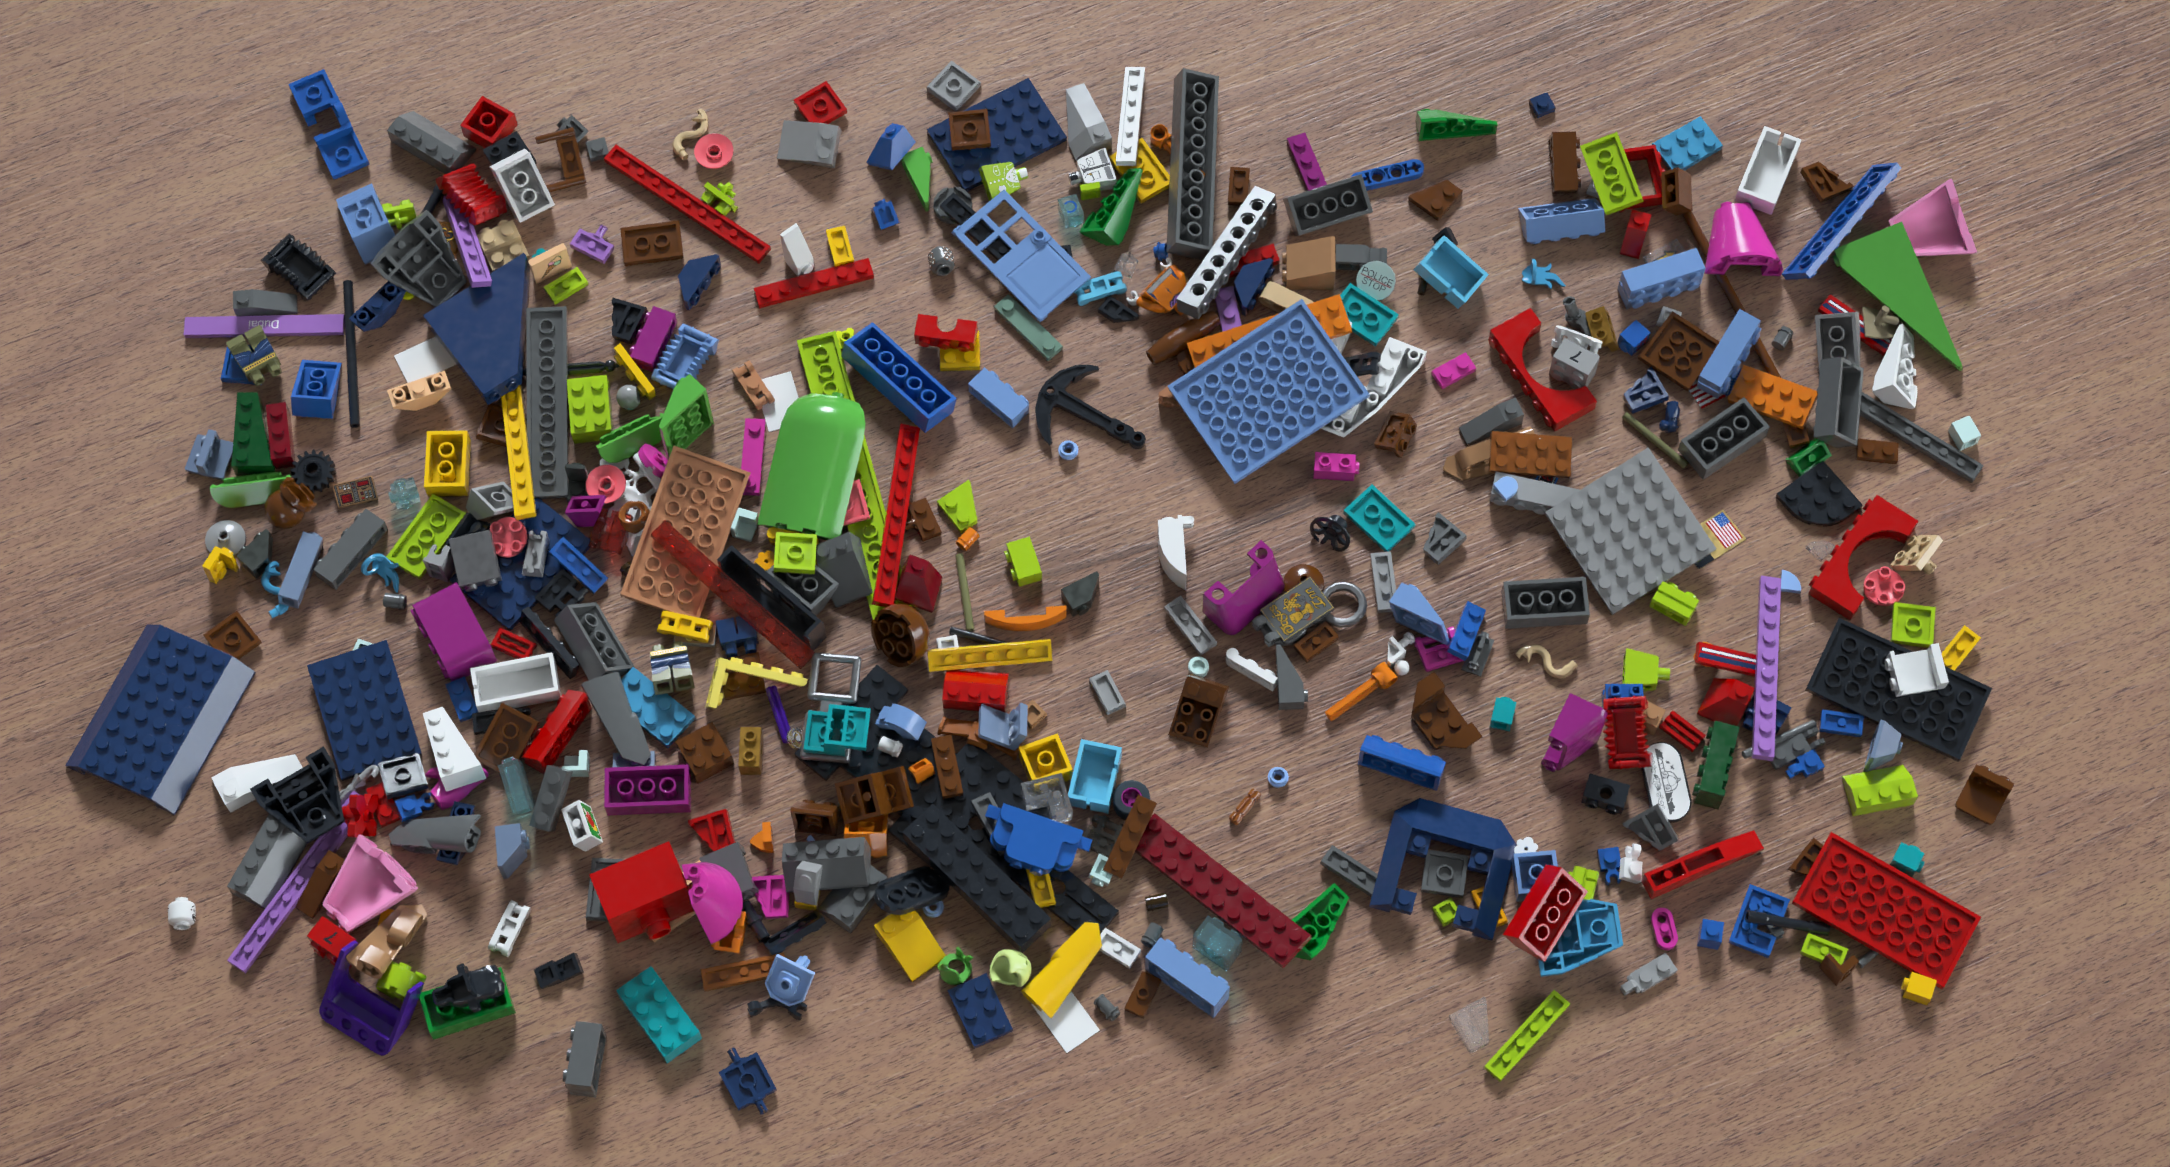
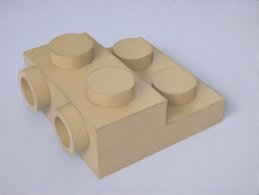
M502 220L498 223L497 227L492 229L489 227L483 228L477 235L479 244L492 272L525 253L527 259H530L513 220Z

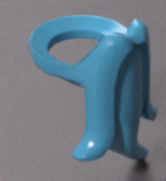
M1531 259V264L1522 271V281L1524 283L1546 285L1550 289L1552 284L1549 281H1554L1561 287L1566 286L1556 274L1549 273L1552 266L1551 263L1547 267H1537L1536 259Z
M380 553L369 556L363 562L361 572L366 576L378 573L384 578L386 586L393 582L394 591L398 593L399 577L394 568L399 567V564H393L386 556ZM372 562V570L367 571L368 565Z

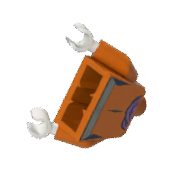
M1166 258L1168 265L1160 262L1162 272L1140 293V297H1138L1136 291H1131V295L1135 298H1127L1128 303L1156 313H1167L1174 309L1180 316L1184 313L1177 310V297L1187 284L1184 272L1177 266L1172 265L1171 258Z

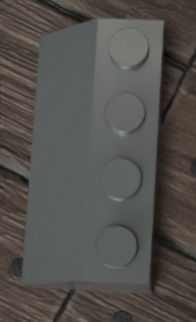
M415 111L399 115L387 129L392 143L444 174L463 168L476 151V148Z
M597 602L567 605L554 619L588 680L618 672L621 677L634 667Z
M269 814L228 883V889L233 895L266 909L288 879L308 843Z
M865 837L783 843L782 868L787 893L794 892L796 868L802 861L823 865L819 890L869 886L871 847Z

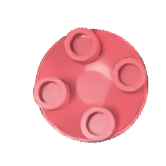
M504 517L490 525V532L492 533L495 551L498 556L505 558L514 557L524 549L527 542V531L522 522L516 520V518Z
M1884 566L1870 572L1866 576L1863 590L1866 597L1872 603L1879 606H1890L1894 602L1900 601L1903 597L1905 583L1899 574Z

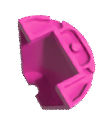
M1748 202L1722 203L1720 205L1721 208L1717 209L1714 213L1705 274H1725L1729 266L1734 264L1763 265L1761 268L1762 276H1781L1783 272L1782 262L1751 208V204Z
M708 862L683 864L682 869L685 880H691L693 883L692 888L688 891L691 905L710 943H715L727 936L734 929L733 927L738 918L740 919L743 908L740 886L734 876L719 865Z

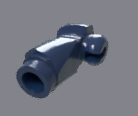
M1677 401L1666 403L1665 420H1662L1659 424V429L1665 431V433L1675 432L1679 428L1677 424L1681 409Z

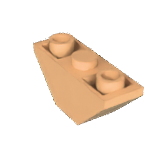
M444 370L389 389L387 392L393 409L417 411L436 404L451 390Z

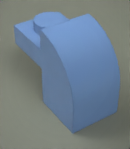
M892 704L891 707H883L875 724L879 728L895 730L905 739L918 740L927 722L912 710L898 704Z

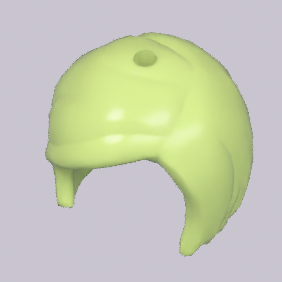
M1014 949L1001 950L994 956L990 965L989 975L992 979L991 981L1022 987L1027 983L1031 975V963L1020 951Z

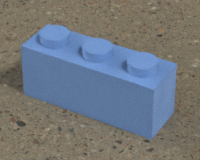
M984 367L968 383L969 392L1011 428H1014L1029 413L1028 400L1022 395H1017L1008 383L1004 384L999 380L998 375L994 371H988Z

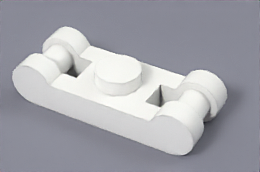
M1563 326L1555 327L1554 332L1556 335L1551 342V346L1558 348L1565 335L1568 337V340L1587 349L1589 344L1591 346L1590 351L1598 355V349L1602 346L1601 340Z
M511 900L489 942L488 949L494 952L496 950L500 951L502 955L509 957L513 945L526 919L530 915L531 908L528 906L522 907L518 905V902ZM514 913L519 914L518 918H514L512 915ZM501 937L507 939L505 944L499 942Z

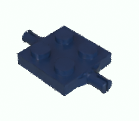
M735 1047L731 1048L733 1053L729 1049L727 1053L732 1063L727 1068L719 1071V1075L737 1109L740 1111L749 1105L755 1104L760 1115L764 1114L763 1110L765 1113L768 1112L763 1100L766 1096L777 1091L758 1053L740 1058Z

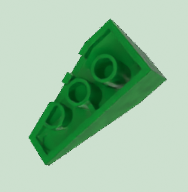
M1335 883L1292 919V921L1308 932L1312 938L1297 953L1296 958L1311 961L1325 948L1349 899Z

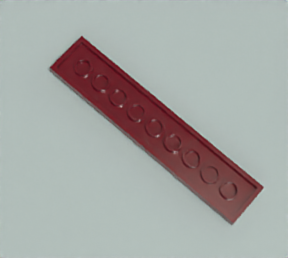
M1154 813L1151 816L1135 852L1281 968H1284L1312 939L1308 932Z

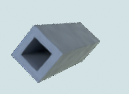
M303 531L278 593L280 604L299 609L314 571L313 569L323 548V537H320L317 533Z

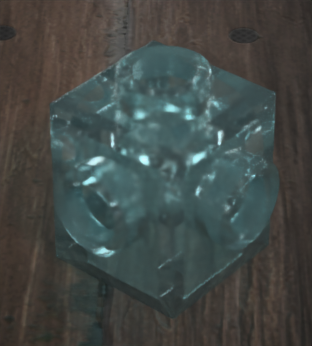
M413 477L408 479L400 478L395 480L393 484H390L391 491L388 492L391 503H396L397 509H408L415 503L421 502Z

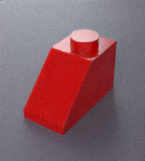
M1632 209L1620 250L1621 255L1639 259L1651 214Z

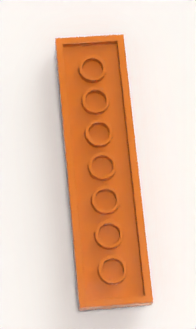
M1340 294L1307 304V307L1330 339L1352 333ZM1276 315L1187 343L1194 367L1196 368Z

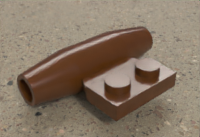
M1212 310L1202 314L1199 319L1192 318L1164 335L1146 351L1148 359L1153 365L1177 356L1178 367L1184 375L1195 368L1187 343L1204 338L1221 324L1219 317Z

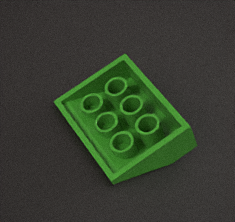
M690 374L685 378H681L676 383L659 425L667 460H669L673 446L686 449L714 424L707 390Z

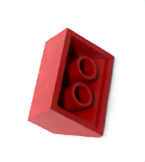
M961 669L947 670L942 696L943 708L979 711L981 704L1005 712L1009 673Z

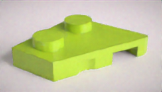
M969 480L937 501L938 506L961 534L969 527L977 524L975 504Z

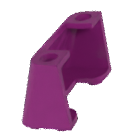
M1262 540L1247 553V556L1254 563L1250 567L1251 577L1232 594L1224 585L1217 581L1203 594L1202 612L1227 635L1239 633L1260 613V609L1271 603L1284 590V581L1273 551ZM1221 590L1224 593L1223 598L1219 600L1214 599L1212 596L1213 591Z

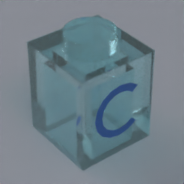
M1077 194L1058 199V210L1065 228H1074L1084 223V213Z

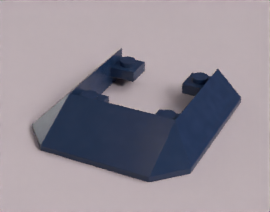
M1418 798L1395 810L1369 907L1389 913L1390 910L1408 915L1412 914L1417 893L1396 888L1405 853L1426 858L1431 840L1472 850L1467 870L1487 875L1478 910L1458 905L1452 927L1470 931L1473 936L1492 941L1512 865L1511 860L1514 848L1517 845L1503 822L1496 818Z

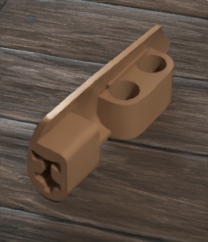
M1530 426L1513 432L1535 434ZM1490 439L1464 448L1454 455L1447 457L1443 471L1461 481L1494 474L1489 472Z
M399 905L346 956V961L373 978H381L400 949L409 944L426 919L427 913L423 905Z

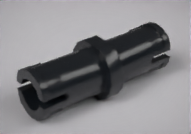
M750 900L743 902L742 911L746 912L747 915L746 925L754 932L758 942L762 943V941L770 936L762 922L763 918L757 914Z

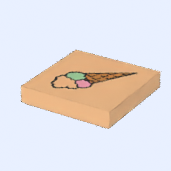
M564 243L528 261L536 284L572 267Z

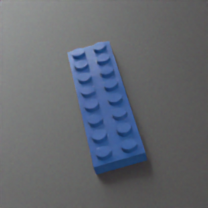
M1897 162L1872 165L1784 270L1782 276L1786 280L1810 279L1814 277L1817 269L1828 260V256L1832 251L1840 246L1841 240L1850 234L1851 228L1863 218L1866 210L1874 205L1876 198L1883 194L1886 186L1897 177V173L1901 169L1900 165Z

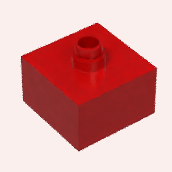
M669 841L589 874L617 943L644 932L647 933L651 940L661 938L671 932L670 921L694 912L688 893L689 887Z

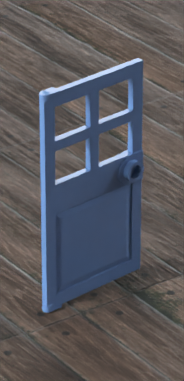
M1005 190L1001 191L961 226H957L951 232L1039 322H1042L1048 317L1050 312L1091 279V276ZM1005 201L1016 214L1001 227H998L987 215ZM1022 218L1033 231L1016 245L1004 232ZM980 220H983L994 232L976 247L965 233ZM1000 237L1011 250L993 264L981 251Z

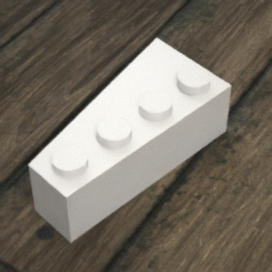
M440 707L423 713L439 775L446 792L486 779L481 764L444 708Z

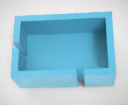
M1442 236L1413 269L1441 295L1445 292L1447 294L1445 298L1457 309L1470 298L1489 275L1446 236Z
M1081 739L1067 796L1069 806L1086 809L1088 805L1090 810L1109 814L1122 758V747Z

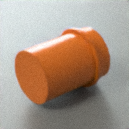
M969 527L957 538L956 544L963 551H967L980 536L973 528Z

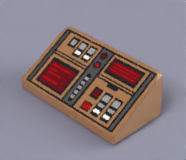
M372 476L333 485L338 509L378 500L375 481Z

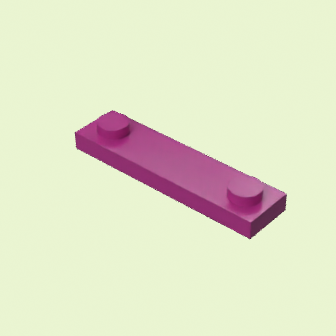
M745 418L741 469L751 473L743 495L760 496L766 419Z

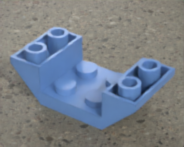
M371 183L336 199L341 215L364 264L372 262L377 253L395 236L375 188Z

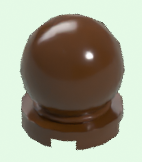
M292 477L284 479L280 484V490L272 493L264 504L266 518L269 523L277 528H293L301 522L305 512H310L317 505V503L313 502L315 496L310 489L303 483L300 485L293 482L294 478Z

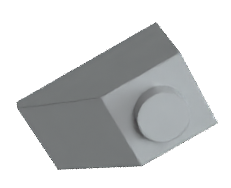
M802 861L798 865L793 887L796 902L817 905L823 865Z

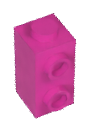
M1315 452L1313 479L1354 481L1355 474H1359V462H1356V455Z

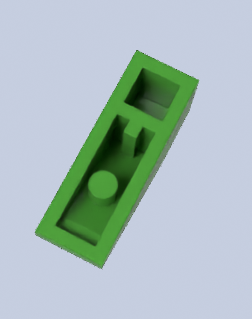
M923 147L906 153L901 162L925 212L929 211L930 164L933 161L929 152L925 153Z

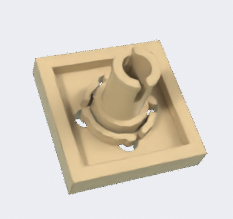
M1912 535L1906 540L1902 550L1895 555V559L1890 566L1895 571H1921L1923 569L1926 574H1931L1937 566L1930 558L1943 540L1939 535Z

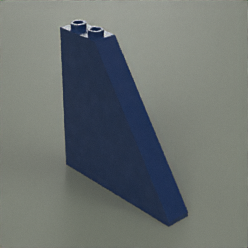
M525 253L490 273L492 279L491 286L473 288L469 286L423 315L427 326L488 405L499 400L503 395L515 390L522 384L526 308L528 305L530 266Z

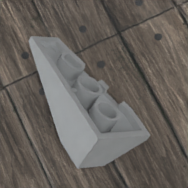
M1082 83L1066 89L1068 143L1075 161L1102 148H1106V151L1112 149V136L1085 84Z

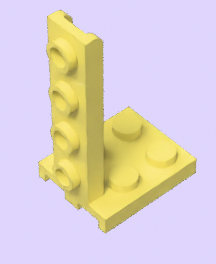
M731 657V660L718 658L716 659L705 708L716 709L717 706L721 705L724 694L720 693L721 687L726 685L728 673L725 672L726 669L799 687L805 686L808 679L803 678L804 674L791 672V675L783 673L784 669L771 667V670L764 669L763 664L751 662V665L742 664V659Z

